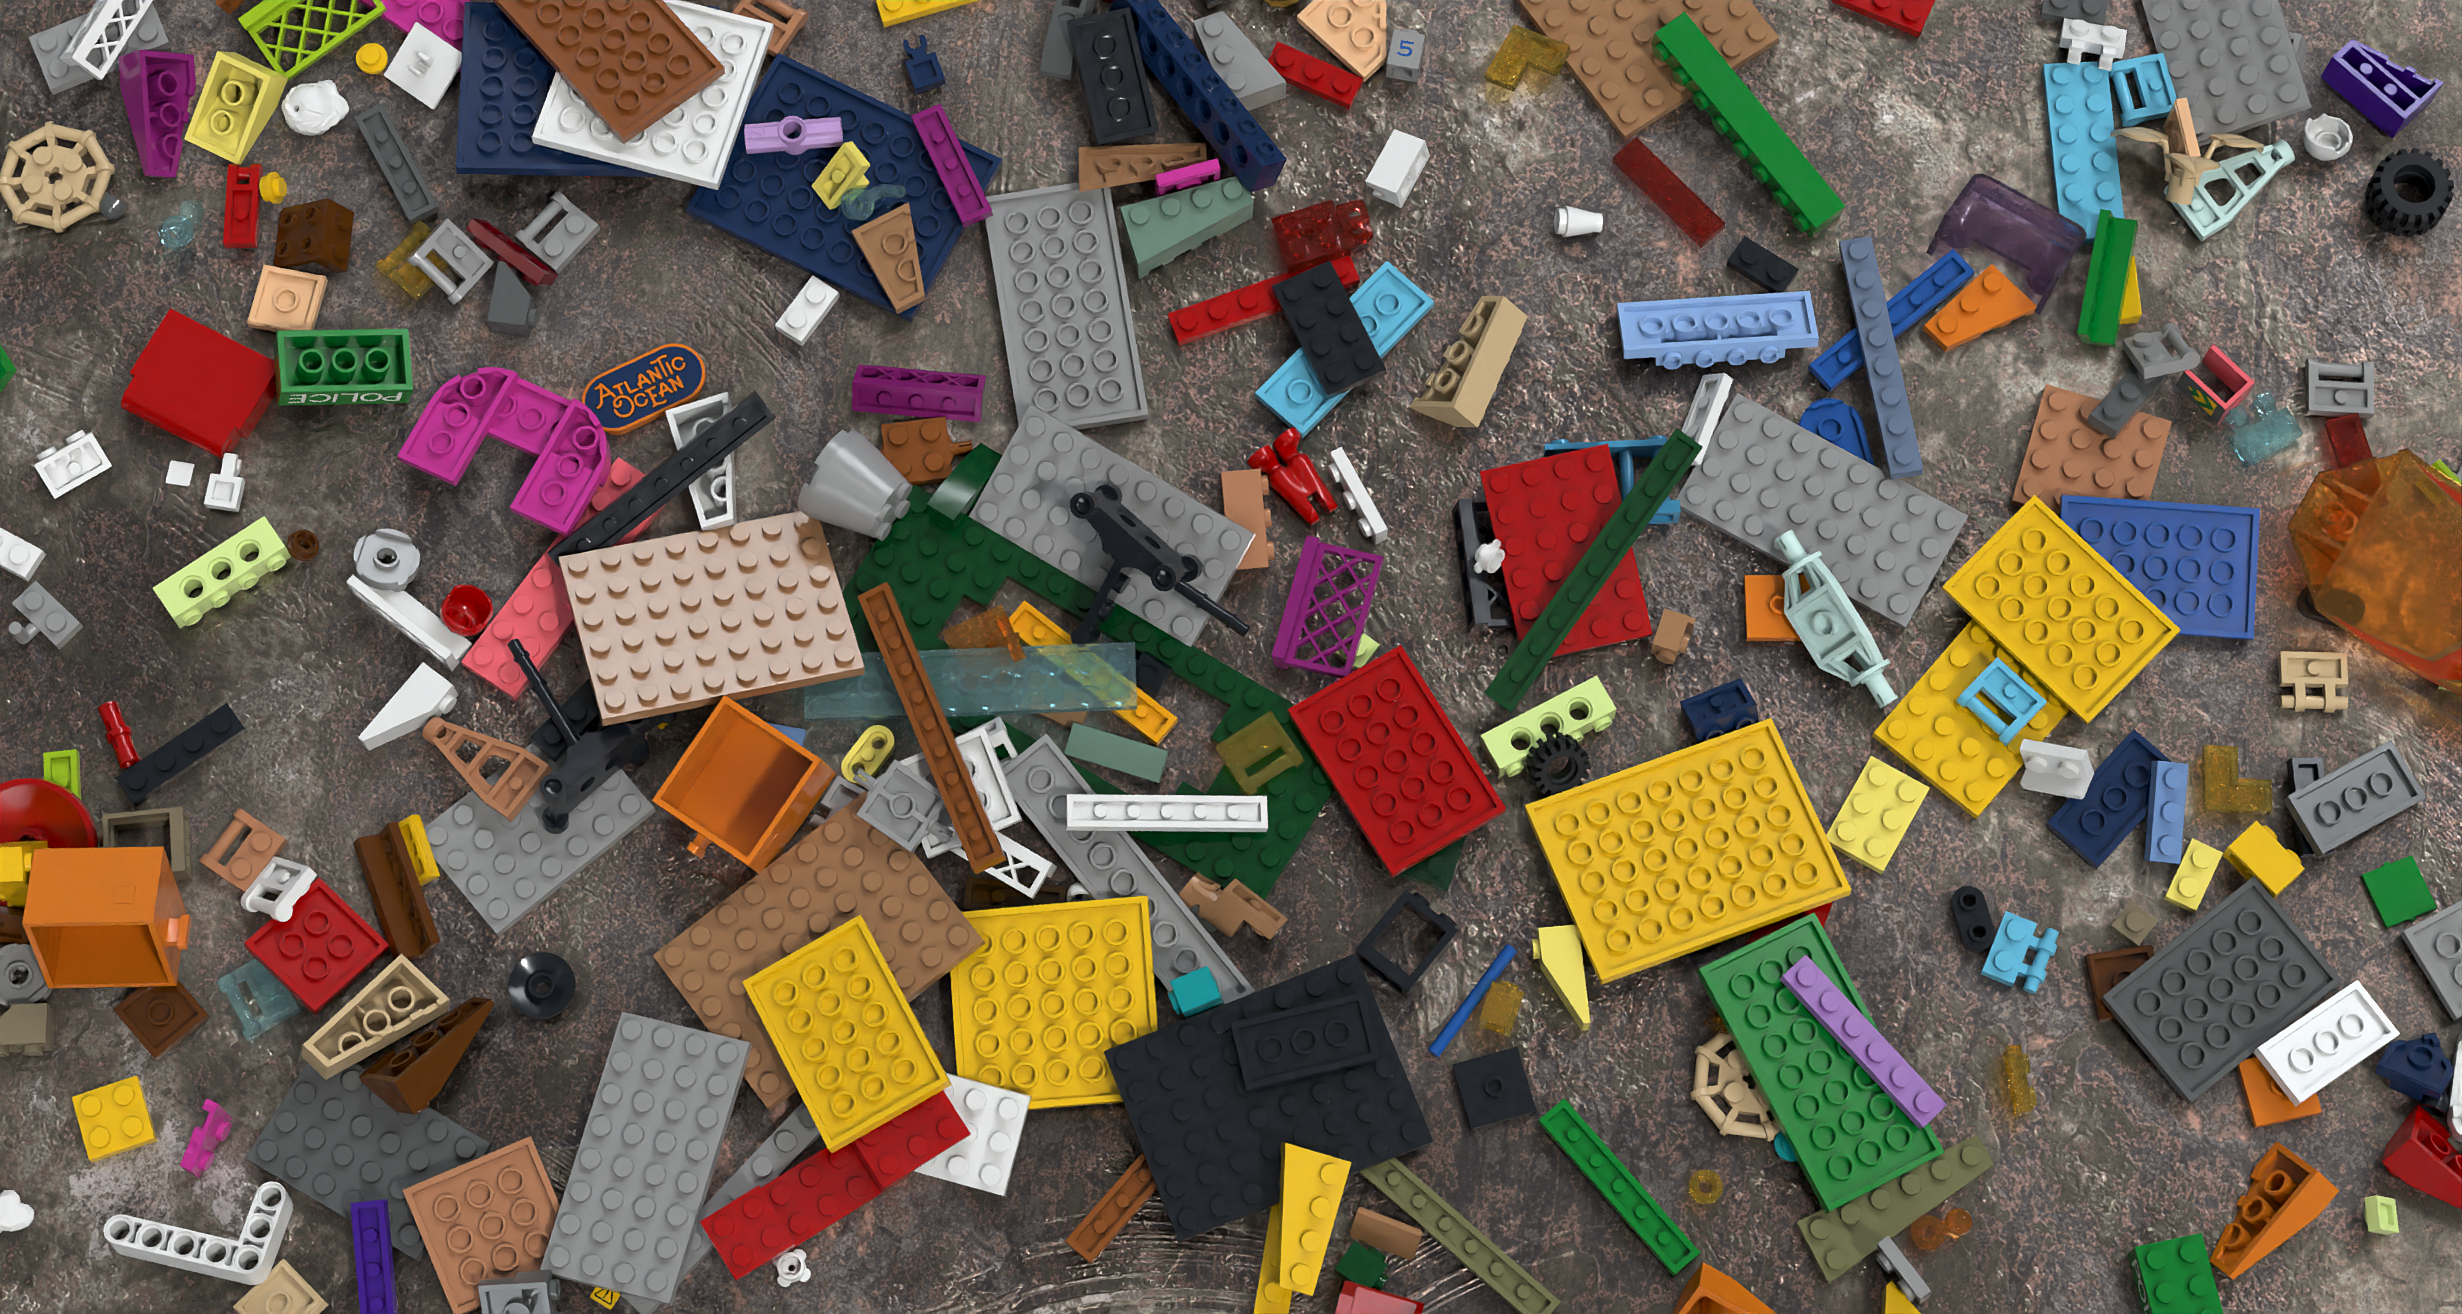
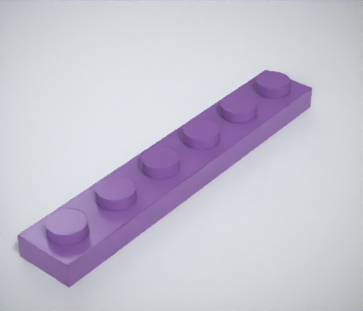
M1806 954L1779 978L1919 1130L1927 1125L1946 1106V1103Z

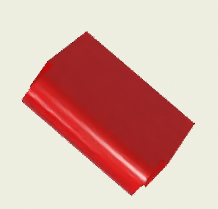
M170 308L129 372L133 379L123 394L121 408L223 460L225 453L233 452L241 437L246 440L249 438L277 393L274 360Z

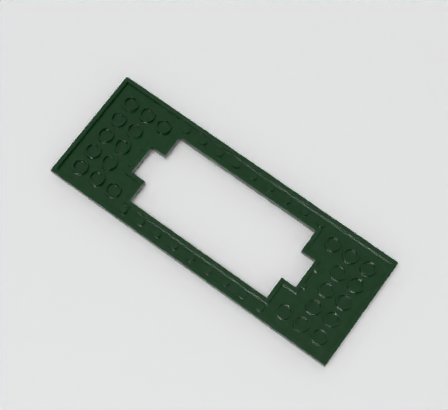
M913 485L906 499L910 502L907 513L901 519L896 517L889 534L883 541L877 539L843 590L842 595L865 667L864 675H859L858 677L901 701L858 599L859 595L888 582L952 732L960 736L997 718L940 684L958 656L959 651L939 639V636L964 598L987 611L1009 579L1083 622L1098 592L968 515H965L955 531L927 515L926 504L933 495ZM1114 602L1113 604L1116 608L1107 622L1103 621L1099 628L1100 633L1121 645L1129 644L1133 646L1140 656L1143 652L1148 651L1173 667L1174 669L1171 674L1229 707L1211 736V742L1231 753L1228 760L1206 794L1182 781L1174 795L1267 796L1268 813L1267 832H1126L1132 838L1195 875L1199 872L1204 877L1221 885V890H1224L1236 878L1266 901L1335 791L1334 786L1287 714L1288 709L1295 704L1193 645L1191 647ZM1003 721L1008 737L1018 755L1037 741ZM1004 744L994 748L998 759L1002 760L1010 756ZM1069 760L1096 795H1129Z

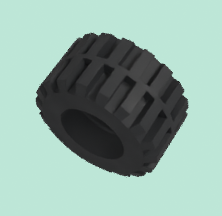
M2406 148L2398 150L2396 155L2392 152L2386 156L2384 161L2382 160L2367 185L2368 188L2365 192V199H2368L2366 204L2367 211L2374 212L2371 218L2375 223L2377 221L2382 223L2381 229L2387 231L2388 228L2394 230L2392 235L2400 236L2401 232H2404L2406 237H2413L2416 231L2419 235H2423L2429 228L2432 230L2443 217L2453 198L2454 193L2451 191L2454 188V181L2448 180L2451 172L2448 168H2442L2444 162L2440 158L2436 161L2432 159L2431 156L2433 154L2428 151L2424 155L2420 154V149L2412 148L2410 153H2407ZM2404 182L2416 186L2422 192L2425 201L2411 203L2403 200L2396 193L2394 184Z

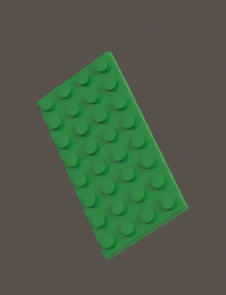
M1814 912L1698 969L1696 973L1823 1210L1827 1214L1945 1152L1930 1124L1928 1123L1919 1130L1779 980L1806 954L1879 1032Z

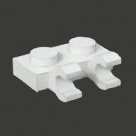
M2064 18L2059 47L2068 48L2067 63L2080 65L2082 52L2100 55L2098 69L2111 71L2113 58L2122 59L2127 30L2114 26L2088 23L2079 19Z

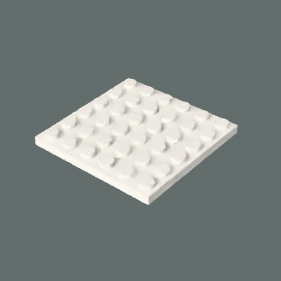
M663 0L725 67V74L625 144L617 138L556 71L532 135L534 144L718 190L771 41L774 24L682 0Z

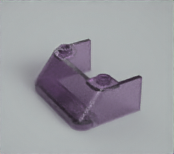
M1975 174L1945 213L1926 253L1932 256L1942 241L1954 249L1968 248L1973 241L2030 271L2026 277L2027 284L2034 293L2043 295L2034 311L2040 315L2063 280L2087 234L2084 228L2076 222L1986 174Z

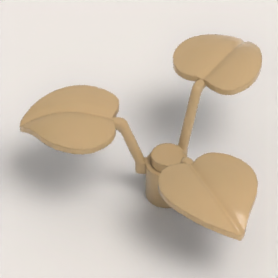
M2129 127L2114 130L2110 133V137L2123 135L2139 141L2155 142L2163 148L2166 170L2165 181H2169L2166 200L2178 204H2191L2194 187L2199 185L2202 173L2220 168V163L2210 160L2217 147L2224 145L2240 148L2254 147L2260 153L2264 150V145L2257 141L2236 134L2220 133L2210 134L2209 139L2213 141L2204 158L2189 157L2184 154L2170 153L2168 144L2170 136L2153 129ZM2171 161L2182 168H2175L2174 173H2172Z

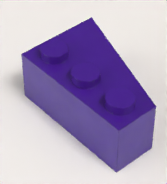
M2351 39L2331 58L2321 78L2393 139L2433 101L2444 82L2436 78L2434 81L2428 80L2416 74L2417 69L2408 65L2406 68H2403L2387 60L2389 56Z

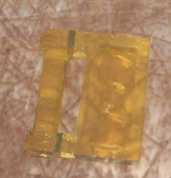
M420 220L412 226L413 231L385 259L381 258L374 265L384 277L390 279L416 302L435 282L417 265L413 267L408 261L398 271L395 267L422 239L425 240L433 232L431 228ZM432 250L426 255L442 273H445L450 268Z
M1271 711L1215 746L1216 752L1237 780L1246 796L1256 793V788L1290 766L1296 767L1304 762L1301 753ZM1279 747H1282L1286 753L1285 755L1248 777L1244 771L1245 769Z

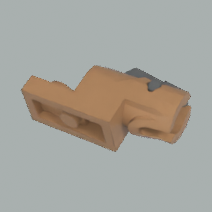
M1197 872L1178 895L1209 932L1219 930L1229 937H1232L1245 922H1248L1257 934L1266 936L1271 940L1288 921L1284 915L1236 878L1222 891L1220 889L1221 885Z

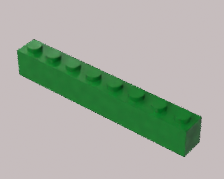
M1684 11L1655 32L1651 42L1654 55L1659 61H1665L1672 69V75L1676 82L1681 86L1685 85L1691 92L1695 105L1702 111L1705 109L1710 115L1714 128L1721 135L1725 134L1732 142V148L1736 155L1741 159L1745 158L1752 166L1755 178L1760 183H1766L1771 189L1773 199L1781 208L1785 207L1793 216L1792 221L1797 229L1801 232H1806L1811 238L1837 219L1845 208L1843 202Z

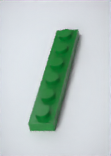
M1565 1098L1539 1119L1538 1123L1673 1277L1700 1255L1701 1252Z

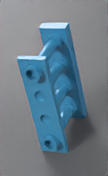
M1663 435L1651 436L1647 440L1569 443L1568 440L1558 439L1544 445L1543 457L1608 444L1611 458H1619L1621 501L1623 502L1634 487L1632 457H1652L1653 461L1668 439ZM1667 497L1648 524L1678 523L1681 513L1680 500H1672L1670 497Z

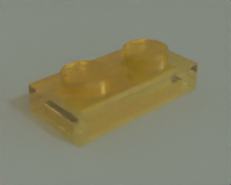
M2021 1044L2007 1046L2002 1055L2014 1118H2028L2033 1112V1107L2037 1106L2035 1089L2033 1086L2029 1087L2026 1075L2030 1074L2029 1057L2027 1054H2022Z

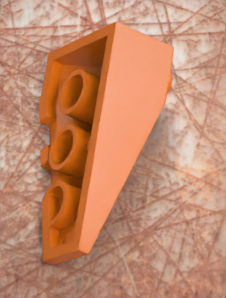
M2278 1141L2275 1142L2255 1166L2250 1176L2253 1180L2246 1196H2240L2237 1203L2240 1209L2233 1223L2226 1225L2209 1260L2233 1280L2317 1218L2339 1192L2318 1170Z
M1703 1262L1686 1284L1672 1314L1777 1313L1733 1278Z

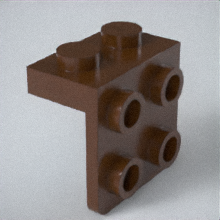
M329 198L283 208L279 218L274 266L289 268L316 262L336 273L346 272L354 212Z

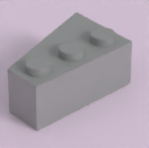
M1224 11L1193 21L1194 39L1200 53L1248 111L1286 98V81Z

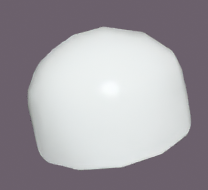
M2324 113L2315 120L2307 119L2302 138L2305 149L2310 155L2321 161H2330L2342 157L2350 150L2353 135L2349 125L2342 119L2331 117Z

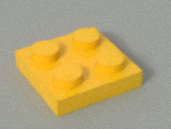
M137 1075L71 1097L87 1155L92 1163L158 1141L141 1080Z

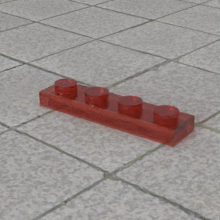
M1637 137L1613 157V163L1700 248H1703L1725 228L1726 223Z

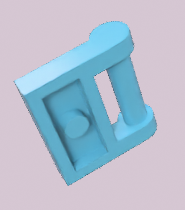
M2164 53L2112 63V69L2108 71V76L2113 78L2123 113L2120 117L2124 127L2134 126L2143 121L2168 117L2177 97ZM2133 72L2143 108H2134L2125 77L2127 73Z
M1998 657L1956 700L1961 707H1968L2000 736L1998 740L2005 746L2015 738L2047 703L2043 697ZM1982 691L2007 713L2014 722L2008 726L1975 696Z

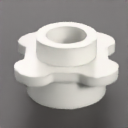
M1495 539L1492 543L1488 545L1482 544L1475 554V560L1477 561L1474 566L1475 572L1481 573L1484 569L1489 573H1494L1500 568L1501 562L1505 558V552L1499 548L1501 541Z
M796 1249L794 1252L785 1253L773 1261V1265L779 1273L777 1281L780 1286L788 1287L793 1282H807L810 1279L811 1272L806 1268V1253L803 1250ZM790 1265L795 1266L794 1271L789 1270Z

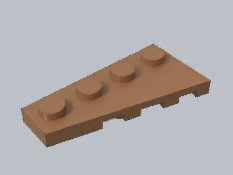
M1206 143L1079 147V192L1154 180L1155 175L1206 162Z

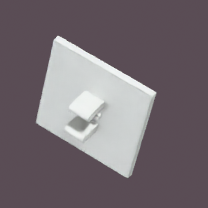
M416 22L384 76L435 110L461 67L462 52Z

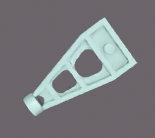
M2280 139L2274 144L2265 146L2262 153L2256 149L2218 162L2220 163V168L2202 173L2199 185L2194 187L2191 204L2171 203L2202 242L2226 227L2281 168L2295 160L2294 153L2289 144ZM2253 163L2261 173V176L2250 185L2245 186L2234 171L2246 164ZM2220 178L2227 179L2235 189V195L2226 205L2218 206L2204 188L2206 183ZM2168 186L2165 187V190H2164V194H2165V195L2167 194Z

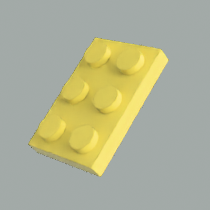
M1871 756L1826 835L1831 847L1882 875L1930 787Z

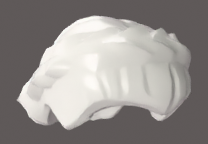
M332 80L295 86L291 88L281 105L285 120L290 129L309 136L323 134L330 127L337 125L349 112L346 100L339 95L337 87Z

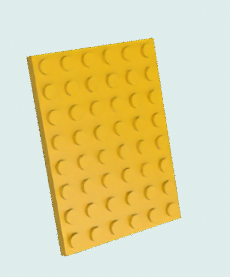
M1772 718L1525 805L1524 811L1601 985L1851 894V887Z

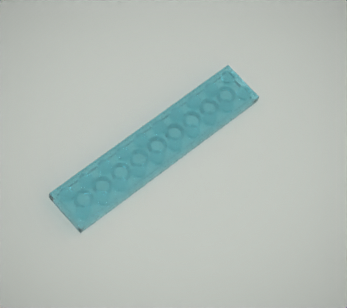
M1135 642L918 651L946 717L1137 709ZM881 652L861 653L865 667L864 675L804 686L805 722L908 718Z

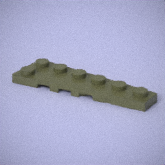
M1977 1134L1944 1150L1945 1153L1827 1214L1822 1209L1796 1222L1795 1225L1826 1284L1832 1283L1877 1250V1243L1886 1236L1892 1239L1929 1211L1946 1201L1947 1198L1992 1168L1994 1163L1979 1135Z

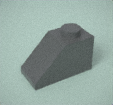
M499 261L487 323L492 333L530 337L531 328L536 327L538 323L539 309L535 308L531 295L505 262Z

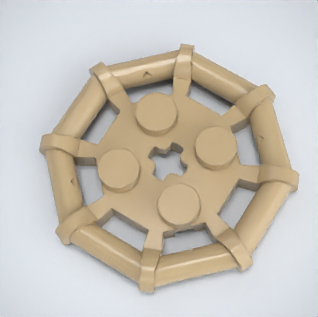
M53 121L45 122V126L15 142L10 141L7 144L8 151L0 171V193L13 214V221L18 224L28 223L53 229L56 233L64 232V228L94 212H100L99 204L105 194L111 175L115 173V167L108 161L97 142L96 133L91 130L82 131L56 125ZM57 138L77 142L73 149L58 146ZM47 139V147L41 146L36 148L32 155L26 151ZM89 152L96 165L86 168L81 157ZM20 158L25 162L21 177H13ZM59 172L63 177L62 180H56L54 184H50L48 178L50 174ZM90 179H96L91 195L85 194ZM24 188L30 199L21 204L14 190ZM73 201L74 203H77L79 201L82 203L78 207L63 214V210L67 208V204ZM37 207L53 210L52 216L37 213L35 210Z
M1724 1028L1704 1045L1697 1046L1694 1051L1697 1056L1693 1091L1690 1092L1691 1099L1697 1101L1719 1128L1721 1135L1732 1134L1763 1138L1767 1142L1772 1141L1781 1129L1775 1119L1770 1121L1767 1115L1770 1109L1758 1086L1756 1085L1754 1089L1748 1088V1083L1742 1080V1077L1748 1076L1750 1072L1738 1049L1731 1051L1724 1059L1715 1054L1732 1040L1728 1030ZM1709 1064L1718 1068L1717 1085L1707 1086ZM1719 1095L1721 1098H1724L1731 1109L1727 1117L1711 1097ZM1738 1114L1758 1116L1759 1124L1735 1120Z

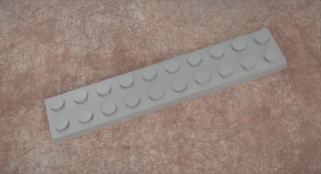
M1047 733L1002 769L1014 800L1095 900L1148 896L1154 974L1168 991L1173 990L1170 983L1171 980L1208 966L1213 973L1225 1004L1256 992L1126 831H1066V795H1096V793Z

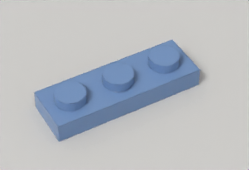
M2152 761L2144 861L2181 864L2188 764Z

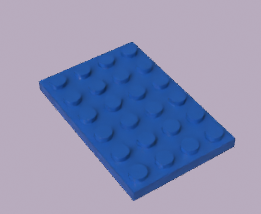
M2072 495L2060 496L2059 518L2181 629L2178 635L2240 640L2254 639L2260 508Z

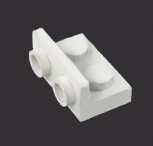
M80 430L65 439L68 445L56 450L52 446L36 455L39 461L34 466L54 499L112 467L92 431L85 435L84 431Z
M2028 739L2023 740L2019 749L2026 767L2020 782L2023 789L2080 800L2085 797L2094 775L2087 750Z

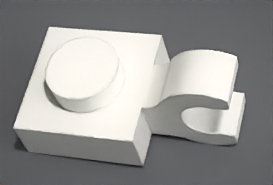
M225 453L221 473L210 474L204 505L207 508L239 512L245 480L237 477L242 466V460L238 459L237 454Z

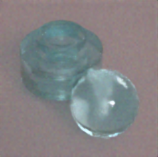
M186 200L179 208V216H171L162 223L158 235L165 247L171 250H181L189 244L194 234L192 225L200 223L205 216L203 205L197 200ZM170 232L175 233L178 239L173 238Z

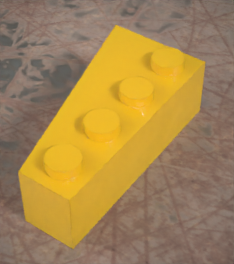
M1281 1142L1275 1285L1313 1296L1352 1162Z

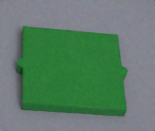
M2412 855L2393 863L2384 862L2382 867L2361 875L2362 881L2385 929L2405 921L2412 923L2416 917L2437 909Z

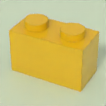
M2257 820L2230 844L2222 855L2247 881L2255 876L2273 899L2297 879L2305 869L2301 865L2302 862L2298 855L2290 849L2286 850L2277 841L2276 834L2268 826H2262Z

